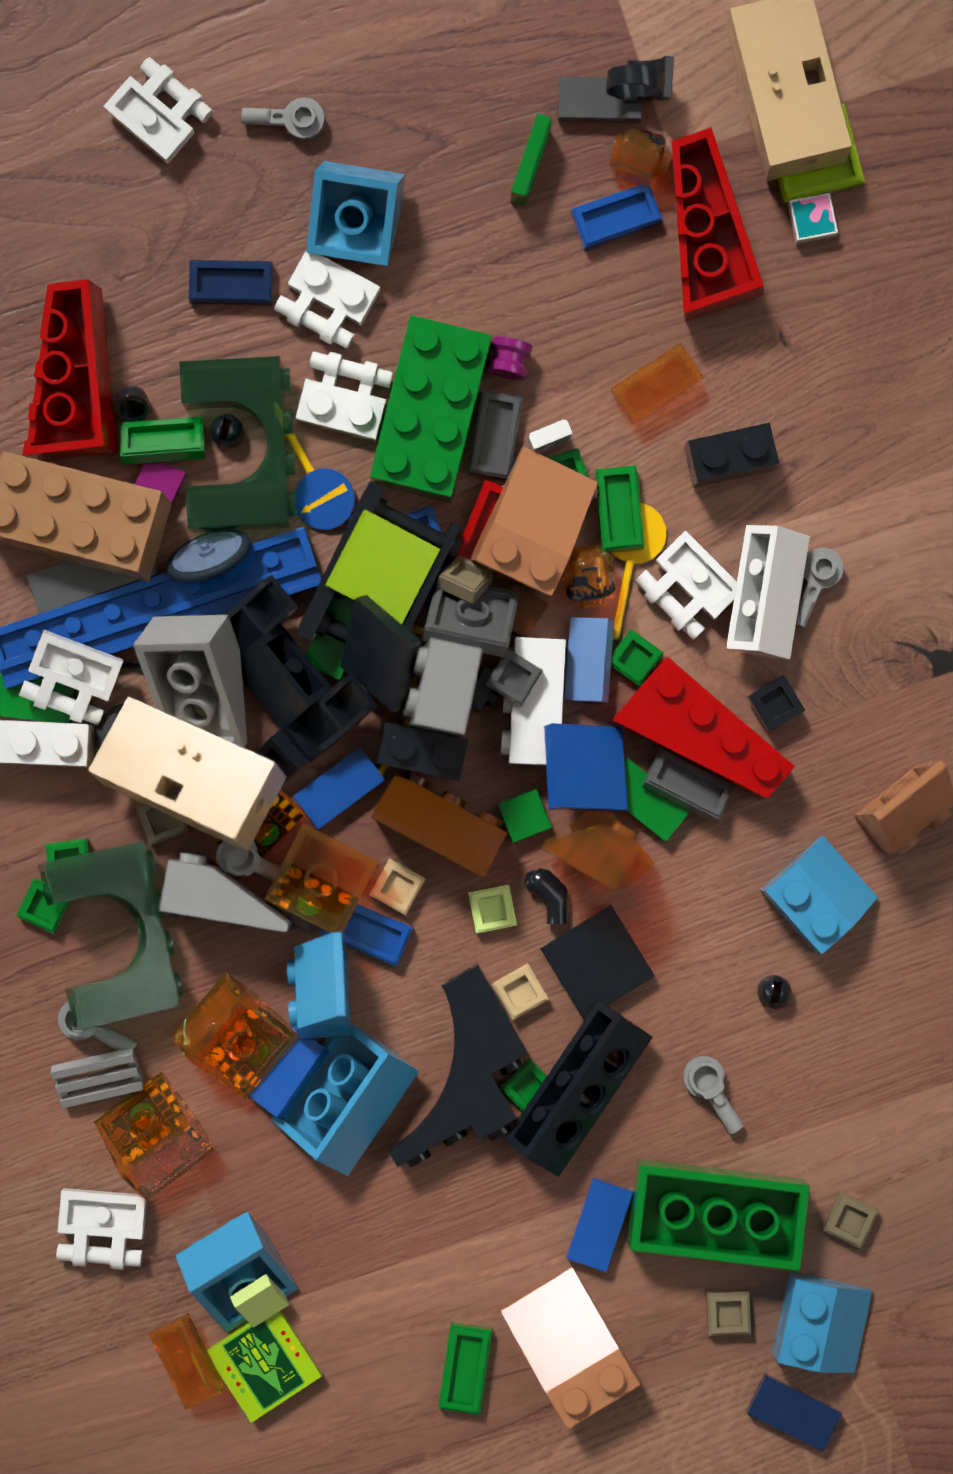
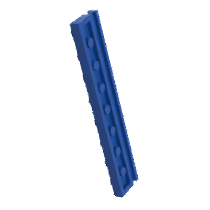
M302 527L251 544L250 552L239 565L218 577L195 583L179 582L172 579L168 572L150 577L149 582L141 580L0 627V672L5 689L22 685L24 681L31 682L44 678L28 671L44 630L107 654L115 655L133 649V644L153 617L225 615L262 580L270 575L274 576L290 597L317 588L321 581V576L305 528Z

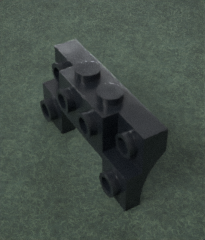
M270 575L262 580L225 615L229 616L240 649L242 680L308 762L311 763L324 754L343 735L357 726L378 705L352 673L332 688L282 626V623L298 606L274 576Z

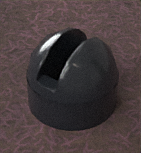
M131 385L122 388L115 400L116 414L126 422L143 420L149 412V399L145 391L138 386Z
M224 414L218 416L212 422L210 434L216 445L224 449H232L242 442L244 428L237 417ZM226 420L232 422L226 441L220 438Z
M779 975L764 977L757 987V996L761 1003L772 1009L785 1006L792 995L789 982ZM774 981L781 982L778 1003L771 1002Z

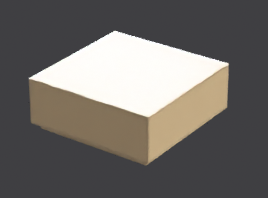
M389 858L370 896L406 915L426 878Z
M528 962L492 983L512 1020L549 1000Z

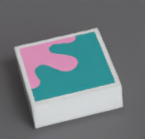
M830 193L790 200L788 202L796 244L835 237L838 234Z
M563 419L529 433L527 443L530 450L541 453L570 441L573 433L568 421Z

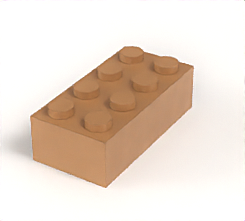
M5 451L2 452L0 459V544L149 582L172 506V502L162 491Z

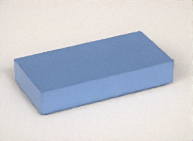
M570 617L564 700L608 703L614 629L613 619Z

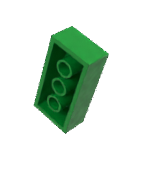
M410 315L370 473L372 483L452 504L491 348L492 335Z
M637 1159L627 1243L630 1250L800 1271L810 1185L801 1178Z

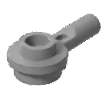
M306 97L293 100L286 109L242 108L241 117L242 124L285 126L288 133L302 140L311 139L318 135L325 121L324 112L319 103Z
M825 547L816 548L807 554L803 576L806 586L799 601L796 626L806 627L821 591L832 587L842 577L844 569L842 559L832 549Z
M223 841L216 853L217 863L226 873L249 876L255 872L282 885L279 880L283 878L282 875L286 869L262 858L257 853L254 841L248 852Z
M74 998L66 1002L60 1009L58 1025L62 1033L68 1038L84 1040L92 1036L116 1051L132 1047L135 1049L137 1045L135 1041L100 1022V1013L96 1005L90 1000Z
M709 1056L692 1058L686 1064L683 1071L685 1087L691 1094L709 1100L729 1134L739 1131L744 1125L723 1093L725 1073L721 1064Z

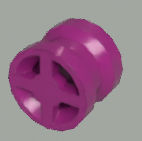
M494 336L491 343L494 351L493 357L487 361L485 371L507 379L525 380L527 369L524 366L525 359L531 355L533 346L522 340Z

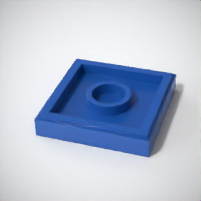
M556 723L545 725L549 810L603 812L627 810L622 727Z

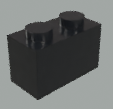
M770 422L689 440L684 447L693 488L773 471L779 464Z
M383 722L375 763L460 781L468 739Z

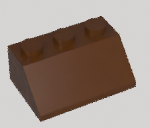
M409 770L405 777L396 773L371 818L484 878L507 835V832L500 829L504 821L481 810L478 817L463 809L467 803L465 800L446 790L441 797L427 790L430 782Z

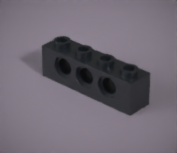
M598 1000L504 1140L526 1159L559 1177L653 1036Z

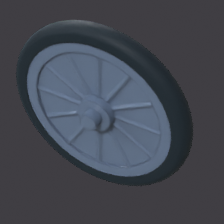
M234 529L216 530L197 536L173 552L167 562V572L172 579L184 583L201 582L218 577L235 568L246 558L251 549L250 538L244 532Z

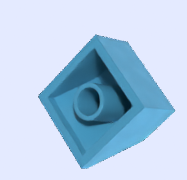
M324 161L315 169L306 253L388 266L401 214L405 174Z
M823 835L760 889L815 953L821 955L846 934L878 898Z
M333 932L294 946L295 960H287L288 985H296V1001H289L290 1027L297 1026L301 1039L351 1036L348 958L342 932Z
M248 1211L230 1220L226 1225L203 1239L194 1242L190 1247L175 1255L189 1292L226 1333L247 1321L235 1309L231 1296L260 1277L267 1274L285 1296L298 1290L295 1280L266 1232Z
M789 1271L772 1354L777 1363L820 1373H855L873 1290Z

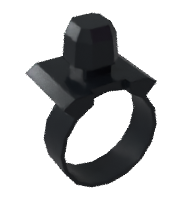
M664 56L660 59L648 61L629 60L626 65L609 69L606 79V93L629 104L640 103L642 98H653L658 101L670 99L672 96L674 57Z

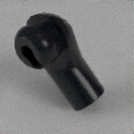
M540 868L529 871L525 876V887L529 892H537L547 901V924H567V888L564 883L550 870Z

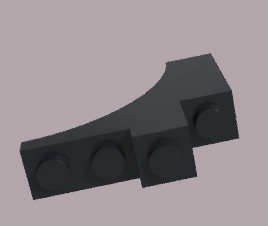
M478 963L441 985L451 1009L454 1025L452 1064L446 1084L429 1114L404 1139L390 1147L389 1153L397 1167L406 1162L409 1168L423 1162L431 1156L428 1149L442 1141L446 1147L460 1141L468 1135L465 1128L470 1125L479 1140L488 1135L490 1140L493 1141L508 1133L512 1129L510 1122L516 1119V1114L493 1073L500 1070L502 1076L521 1067L524 1064L521 1057L528 1054V1051Z

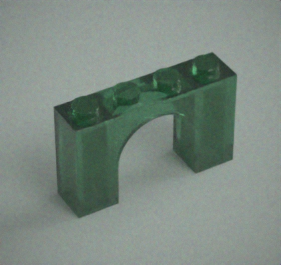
M280 356L179 361L181 403L186 410L241 409L255 416L263 424L267 434L265 457L259 468L248 478L231 484L186 486L188 529L192 533H202L228 529L291 528V517L298 516V500L296 491L289 492V475H296L295 451L287 450L286 434H294L292 409H285L284 393L292 392L290 368H283Z
M144 841L38 865L47 906L92 896L107 897L119 902L131 913L138 929L137 951L130 964L122 972L108 979L65 988L74 1030L87 1029L180 1006L178 997L183 996L182 982L178 972H172L169 956L174 955L173 941L169 931H163L160 915L165 914L164 911H160L162 894L160 890L154 891L151 874L156 872L155 860L150 849L145 850Z

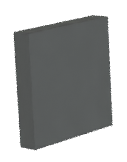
M436 581L424 629L423 641H429L431 638L479 648L482 649L481 653L506 658L519 592L489 586L472 604L437 588Z

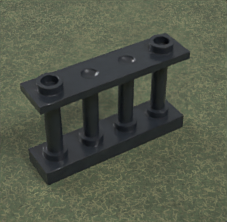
M369 481L295 634L309 641H312L315 634L321 637L323 634H326L343 643L346 642L349 627L332 619L333 614L326 610L333 596L339 599L344 596L352 601L355 600L326 586V583L363 510L379 516L440 549L402 623L409 631L425 602L445 558L453 560L462 543L463 538L457 535L461 526L453 522L449 524L446 533L440 532L386 505L388 501L381 498L385 488Z

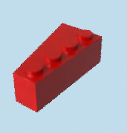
M712 127L671 141L685 321L764 294V285Z
M89 279L47 284L40 331L42 343L39 362L36 361L34 378H36L33 403H30L27 420L30 421L27 441H24L22 456L40 461L117 453L102 288Z
M668 656L610 721V723L622 727V729L656 746L662 747L760 799L769 798L795 767Z

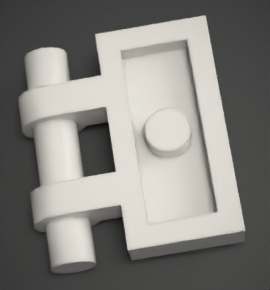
M149 57L140 67V70L149 77V80L142 86L133 77L129 76L103 107L110 116L169 164L195 134L193 128L184 120L193 114L202 123H205L211 117L213 110L202 101L203 96L194 88L188 90L175 79V72L165 64L160 66ZM160 92H167L178 103L170 110L156 98Z
M305 251L288 282L289 288L299 292L301 295L296 302L281 295L274 310L287 316V322L296 327L303 325L320 334L319 339L330 345L335 342L348 349L355 334L342 328L345 320L349 319L361 326L381 289L380 286L322 255L306 253ZM314 301L334 311L328 320L309 310Z
M313 352L309 367L324 371L322 383L309 379L305 380L295 417L296 421L376 442L386 406V399L371 395L374 384L390 388L393 372L379 369L378 364L366 361L364 365L344 360L342 355L330 352L329 355ZM338 375L360 380L358 392L336 387Z
M686 530L655 560L666 572L659 581L647 570L635 580L646 592L644 597L652 605L656 602L673 619L670 623L678 631L682 629L692 640L705 629L693 616L702 608L714 620L734 600L737 581ZM675 582L693 599L685 608L667 591Z
M44 630L28 670L44 677L41 686L24 681L19 696L34 701L33 706L45 710L46 707H50L69 714V719L78 723L85 720L99 725L104 710L89 705L91 696L93 695L108 701L123 659ZM58 682L79 690L77 699L54 692L55 683Z
M68 1188L61 1190L58 1233L74 1234V1245L58 1244L56 1259L59 1261H71L73 1266L86 1267L87 1263L108 1264L111 1269L124 1270L125 1266L141 1267L143 1250L127 1249L126 1244L127 1238L142 1240L144 1237L147 1195ZM89 1235L112 1237V1247L89 1246Z

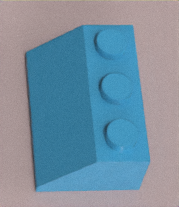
M351 1022V1036L326 1038L323 1045L330 1050L284 1118L279 1119L273 1116L271 1119L316 1161L346 1176L351 1173L419 1072L399 1054L353 1022Z

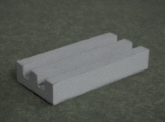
M133 1047L52 1065L50 1074L52 1080L56 1082L55 1089L57 1094H60L62 1108L144 1090V1080ZM128 1063L129 1067L115 1069L107 1072L106 1070L90 1073L89 1076L71 1079L67 1081L65 1080V1077L73 1075H78Z

